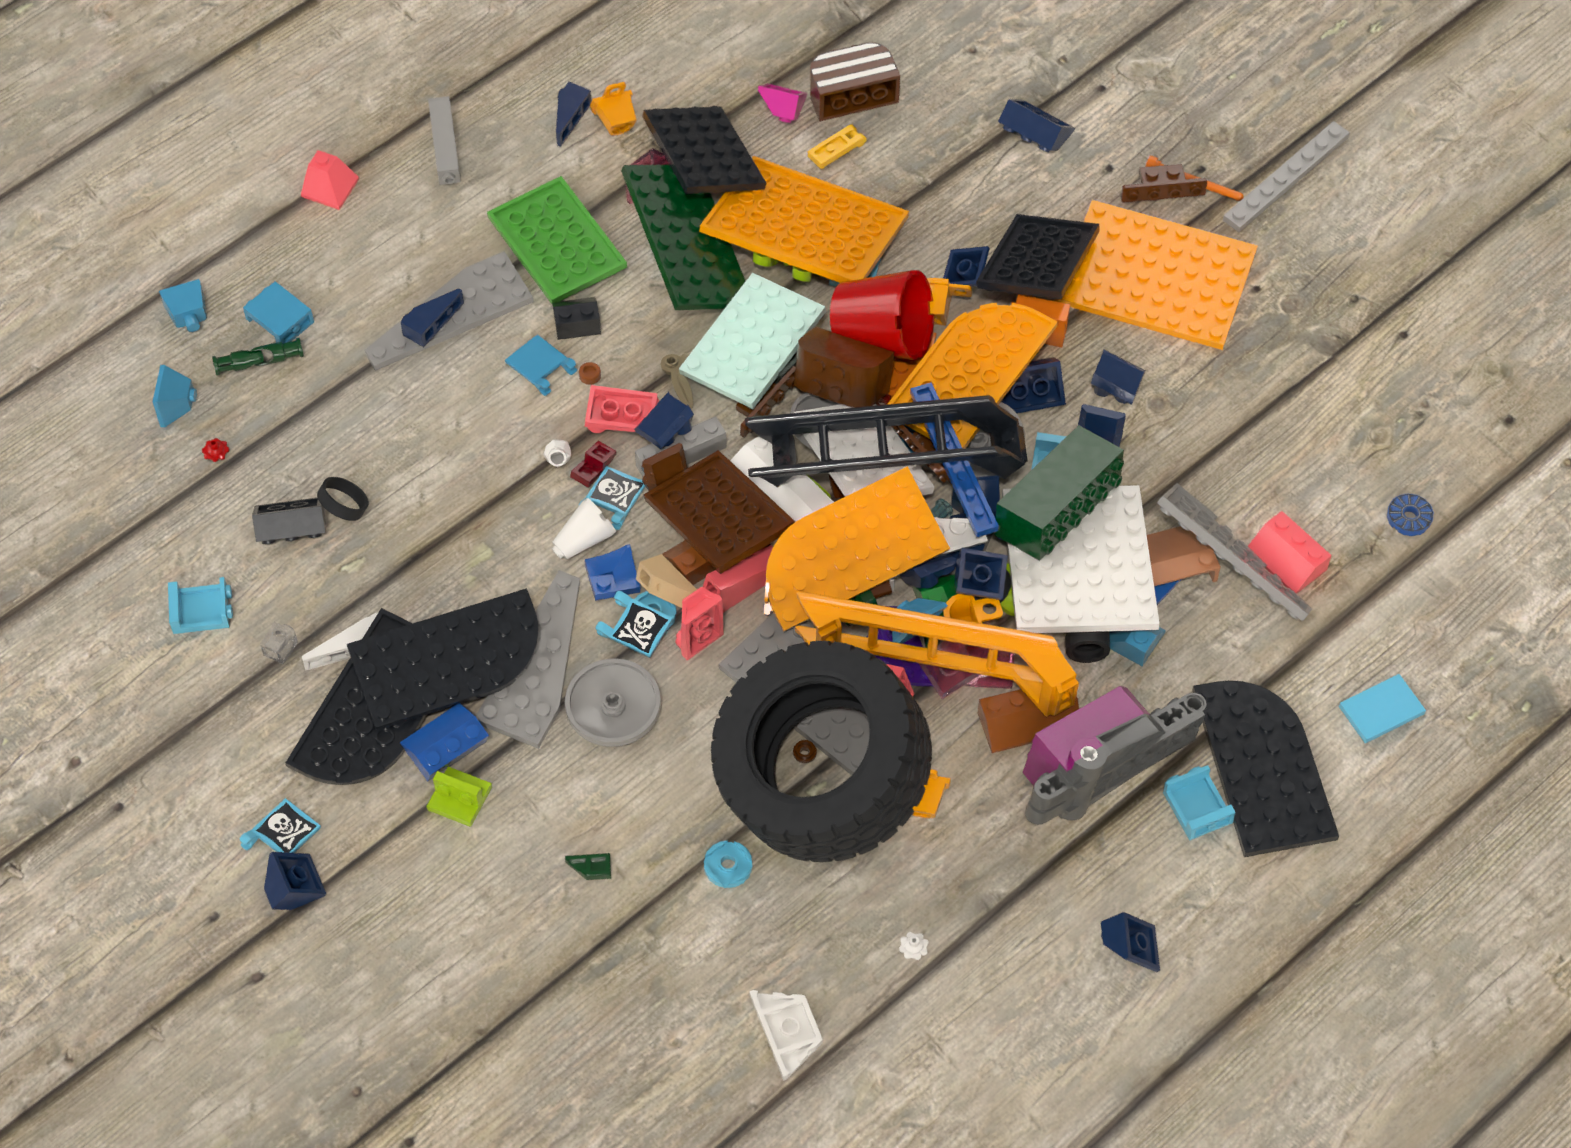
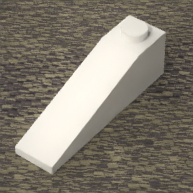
M378 613L360 620L304 654L302 660L305 671L350 659L346 644L361 640Z

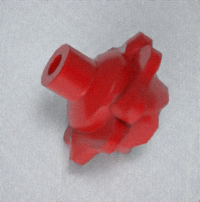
M214 438L206 441V445L201 451L205 459L217 462L224 460L225 455L230 449L227 447L226 441Z

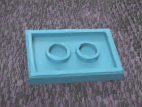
M1400 674L1339 704V708L1365 744L1424 715L1426 709Z

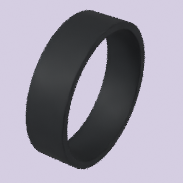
M326 478L317 492L320 504L328 512L344 520H359L369 505L368 498L362 489L344 478ZM326 489H336L347 494L358 504L360 509L349 508L338 503L329 495Z

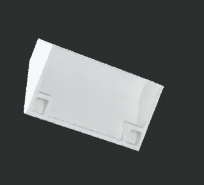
M760 436L746 443L730 460L795 522L833 503L807 475L792 476L778 488L760 477H749L748 469L774 466L772 444ZM777 540L773 541L770 544L774 547Z

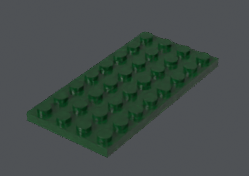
M624 165L621 169L622 175L674 309H725L746 280L731 243L699 232L700 224L715 206L711 193L685 194L670 165Z

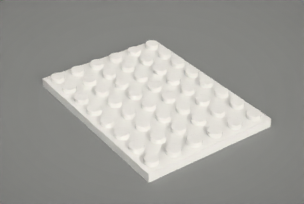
M1139 485L1113 488L1104 501H1100L1095 506L1093 512L1090 515L1087 514L1082 519L1080 525L1077 528H1073L1065 540L1056 544L1053 551L1049 555L1046 554L1040 561L1007 542L1016 630L1033 633L1159 630L1160 623ZM1002 489V498L1011 489Z

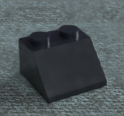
M595 297L552 303L558 340L601 334L600 317Z

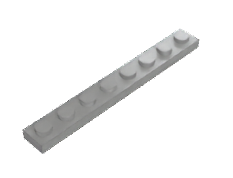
M1334 121L1230 209L1223 216V221L1237 232L1243 230L1347 140L1350 132Z

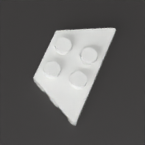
M752 990L750 991L752 1003L784 1081L823 1043L822 1036L805 995H785L773 992L772 995Z

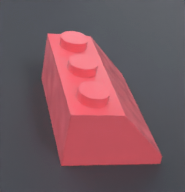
M1283 511L1266 522L1248 545L1267 564L1265 569L1273 575L1277 574L1282 579L1283 585L1293 590L1296 594L1328 569L1332 556Z

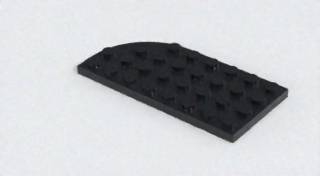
M526 588L346 644L375 730L378 731L453 707L459 703L463 704L494 694L514 683L516 678L527 669L535 654L538 640V621L535 608Z
M381 608L362 639L412 623ZM350 658L291 752L285 765L310 779L326 784L349 785L370 780L382 774L397 762L405 751L400 742L419 729L426 715L376 731Z
M1225 680L1194 685L1193 693L1202 695L1206 700L1205 717L1202 723L1227 804L1232 805L1236 812L1233 823L1244 858L1337 841L1339 833L1305 730L1294 710L1275 693L1253 683Z

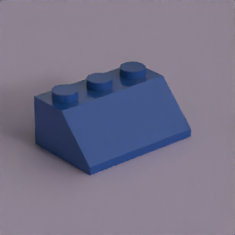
M459 703L401 741L400 744L428 782L434 778L437 771L443 772L448 766H452L486 743L489 734L475 715Z

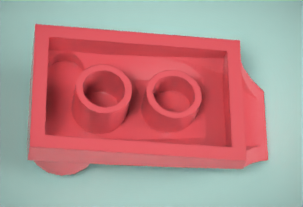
M591 385L585 427L593 433H602L606 429L635 432L634 428L659 402L658 393Z
M700 587L682 600L681 630L676 635L675 643L681 649V655L688 661L724 635L722 598L704 587Z

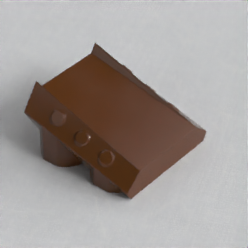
M678 443L642 461L641 470L645 474L642 482L648 491L688 468L683 445Z

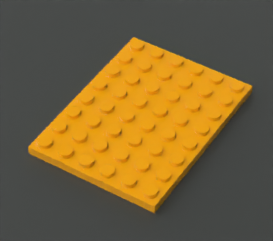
M753 156L754 163L766 181L765 190L725 192L700 224L699 232L841 283L869 276L908 219L909 211Z
M1092 200L1084 222L1099 224L1100 231L1063 298L1054 299V301L1070 304V307L1223 350L1258 245Z

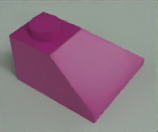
M768 83L758 86L759 93L772 114L779 117V121L791 123V120L798 119L807 97L806 92Z

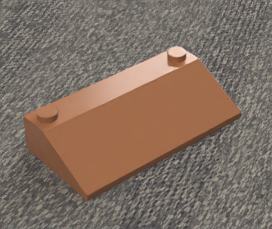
M1181 526L1147 535L1154 586L1209 572L1213 582H1217L1221 566L1213 548L1199 542L1196 534L1191 530L1183 529Z

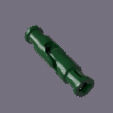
M296 338V341L287 343L276 342L254 347L251 351L239 350L222 357L212 356L217 376L220 375V372L240 371L252 365L263 366L285 361L289 357H304L300 338ZM263 349L270 350L273 353V356L267 361H264L263 352L261 351Z

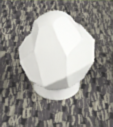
M553 439L545 447L543 455L551 465L556 467L562 466L570 460V445L568 441Z

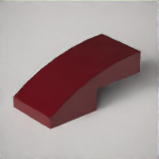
M598 440L585 452L584 460L571 471L570 477L589 488L599 478L605 467L611 463L617 451Z

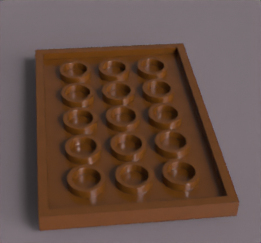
M719 450L643 494L645 501L720 574L777 540L788 527L795 523L782 508Z

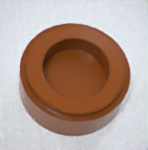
M587 362L580 366L579 379L581 382L592 385L600 380L601 369L596 363Z

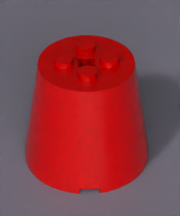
M910 270L839 283L833 292L830 304L831 332L894 352V357L917 360L918 357H923L930 346L934 328V314H930V302L933 301V295L928 279L921 271Z

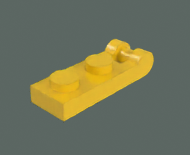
M850 124L810 149L808 157L820 169H823L852 149L863 146L867 138L862 133L859 134L857 128Z

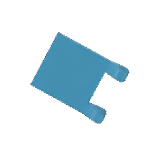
M538 334L505 359V363L535 385L544 396L551 392L549 388L550 383L544 378L559 366H562L570 375L577 372L576 362L573 359L563 355Z

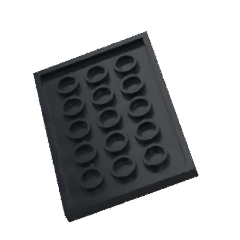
M721 106L654 108L643 111L642 117L685 194L765 190V179Z
M1016 214L976 281L977 289L1000 291L1008 294H1024L1030 297L1040 296L1049 299H1062L1100 231L1099 224Z

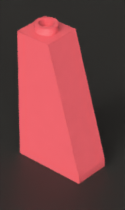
M772 545L755 552L721 574L715 570L706 575L703 587L722 598L723 613L765 586L766 566L773 549Z

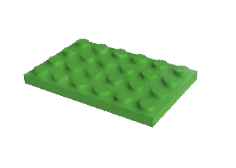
M562 176L487 212L489 220L551 304L560 302L627 268L626 260Z

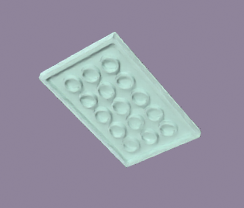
M752 273L680 366L679 372L710 389L754 409L778 377V374L796 353L798 340L817 325L826 313V308L813 300Z

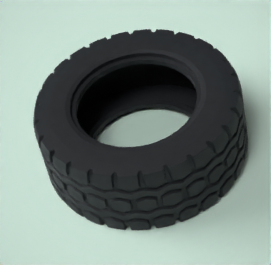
M811 641L810 645L806 642L788 646L787 651L780 649L765 657L766 662L762 663L759 661L746 672V678L741 677L730 690L732 696H726L718 712L720 718H716L712 733L714 741H711V762L713 763L714 779L722 798L732 812L763 843L788 857L803 861L810 860L811 862H832L833 859L835 861L847 860L856 857V853L862 855L878 847L879 841L886 842L898 832L897 827L899 825L903 827L914 813L912 808L919 805L925 792L924 785H927L929 780L932 743L929 727L920 706L886 663L876 658L872 653L853 645L841 642L832 643L831 641ZM835 707L851 708L867 714L870 734L866 754L856 771L844 783L827 793L811 797L791 796L778 790L775 779L776 757L786 735L797 723L817 711Z

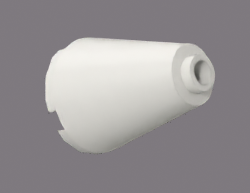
M586 498L552 541L554 545L552 550L560 559L563 556L569 559L613 536L616 530L611 522L601 514L602 511L589 498Z

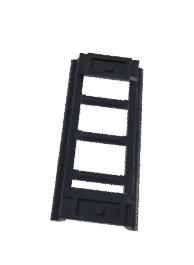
M990 395L745 418V425L772 444L774 465L748 469V476L760 477L777 488L796 475L966 460L1005 479L1028 461L1023 427L1019 425V420L1000 407ZM963 420L990 433L991 446L948 449L946 447L943 421ZM934 422L937 451L894 455L888 453L886 426ZM876 427L879 456L832 460L830 458L829 431ZM819 432L821 461L796 464L795 439L793 435Z

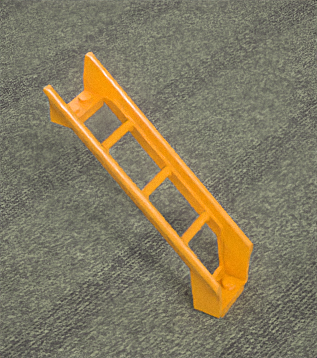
M797 592V599L816 627L795 626V632L808 645H810L811 641L841 642L864 649L873 655L1013 680L1046 717L1049 715L1055 716L1075 704L1079 682L1076 679L1077 674L1061 653L1056 640L1052 636L808 592ZM841 622L869 626L868 637L841 633ZM878 629L929 637L928 648L879 640ZM938 639L989 648L988 657L985 659L937 650ZM998 650L1019 654L1029 666L997 661Z

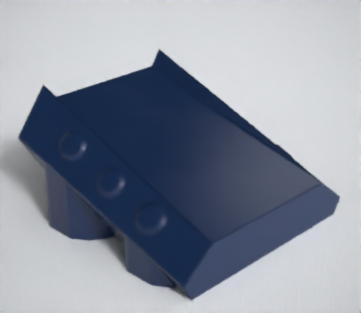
M1104 349L1093 374L1091 384L1094 386L1096 395L1107 397L1111 394L1115 396L1118 402L1132 405L1146 370Z
M668 391L634 430L662 449L674 443V437L677 435H685L692 430L691 421L694 413L689 405H685L670 395Z
M1083 404L1078 425L1120 447L1126 415L1122 412Z
M949 554L935 557L899 576L906 584L916 588H931L938 583L939 577L955 570L957 559Z

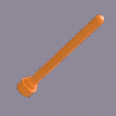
M1150 155L1145 167L1162 166L1164 164H1161L1162 161H1159V158ZM1184 172L1186 179L1200 178ZM1207 180V190L1241 201L1244 197L1241 192Z

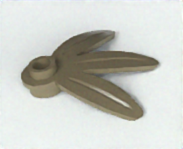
M692 351L686 352L681 356L676 354L666 355L661 360V368L666 374L671 375L673 387L679 400L685 405H689L692 409L693 395L686 377L679 372L680 366Z

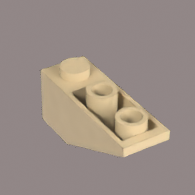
M662 554L639 563L636 580L650 594L682 608V600L697 590Z

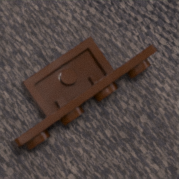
M1182 164L1140 167L1139 176L1141 184L1123 185L1121 202L1203 196L1206 194L1207 178L1186 179Z
M795 366L777 384L772 383L754 409L738 402L736 410L746 417L769 415L772 407L782 401L785 392L795 386ZM745 420L740 425V436L743 438L749 432H754L745 425Z

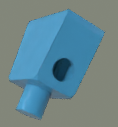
M200 279L159 291L163 306L177 328L186 326L189 332H195L200 328L199 322L205 321L207 318Z

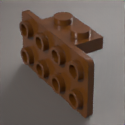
M904 425L891 426L915 453L936 451L932 440L917 431L911 434ZM942 463L926 464L943 483L948 481L951 484Z

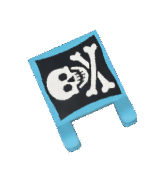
M606 466L586 498H589L595 505L614 512L615 514L612 516L611 522H613L612 525L616 530H620L626 516L641 495L645 485L640 479Z
M617 591L614 596L615 602L619 606L626 607V610L614 629L604 622H598L595 627L597 634L614 640L650 658L673 618L632 599L622 591Z
M285 798L252 830L240 837L241 847L249 850L259 838L276 852L295 853L321 828V825Z

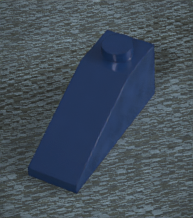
M568 82L564 88H561L557 97L556 140L559 147L566 141L590 107L592 101L591 90L572 82Z
M459 288L416 306L408 314H405L400 322L403 336L425 347L464 304L462 290Z

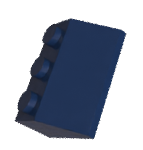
M1008 99L998 120L999 123L1004 125L1003 129L1011 133L1018 132L1021 134V139L1030 143L1032 141L1038 143V148L1046 152H1050V150L1058 151L1075 130V127L1023 99Z
M1055 357L1031 361L1001 402L1012 408L1016 414L1066 405L1060 361Z

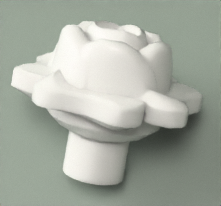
M908 932L907 937H901L899 951L904 953L906 959L913 958L919 960L921 955H927L928 940L923 939V934Z

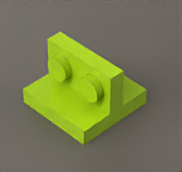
M448 766L445 773L437 771L433 778L435 791L427 804V810L471 827L492 789V784Z

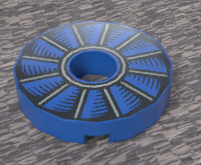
M1409 493L1399 495L1391 501L1387 509V519L1392 528L1395 527L1403 535H1421L1431 526L1434 512L1431 505L1419 495ZM1412 512L1416 517L1408 518L1404 513Z

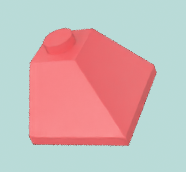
M318 150L308 165L301 197L340 210L358 182L359 176L337 156Z

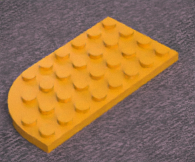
M990 303L981 305L979 309L969 313L964 312L946 327L888 404L914 402L910 395V388L932 382L940 400L990 395L999 405L1057 328L1058 322L1037 310L1012 303V306ZM963 420L950 421L962 449H965L980 428ZM924 423L906 425L931 439Z
M908 466L799 519L782 533L769 556L766 566V579H770L769 604L783 632L810 619L796 597L799 591L849 600L950 550Z

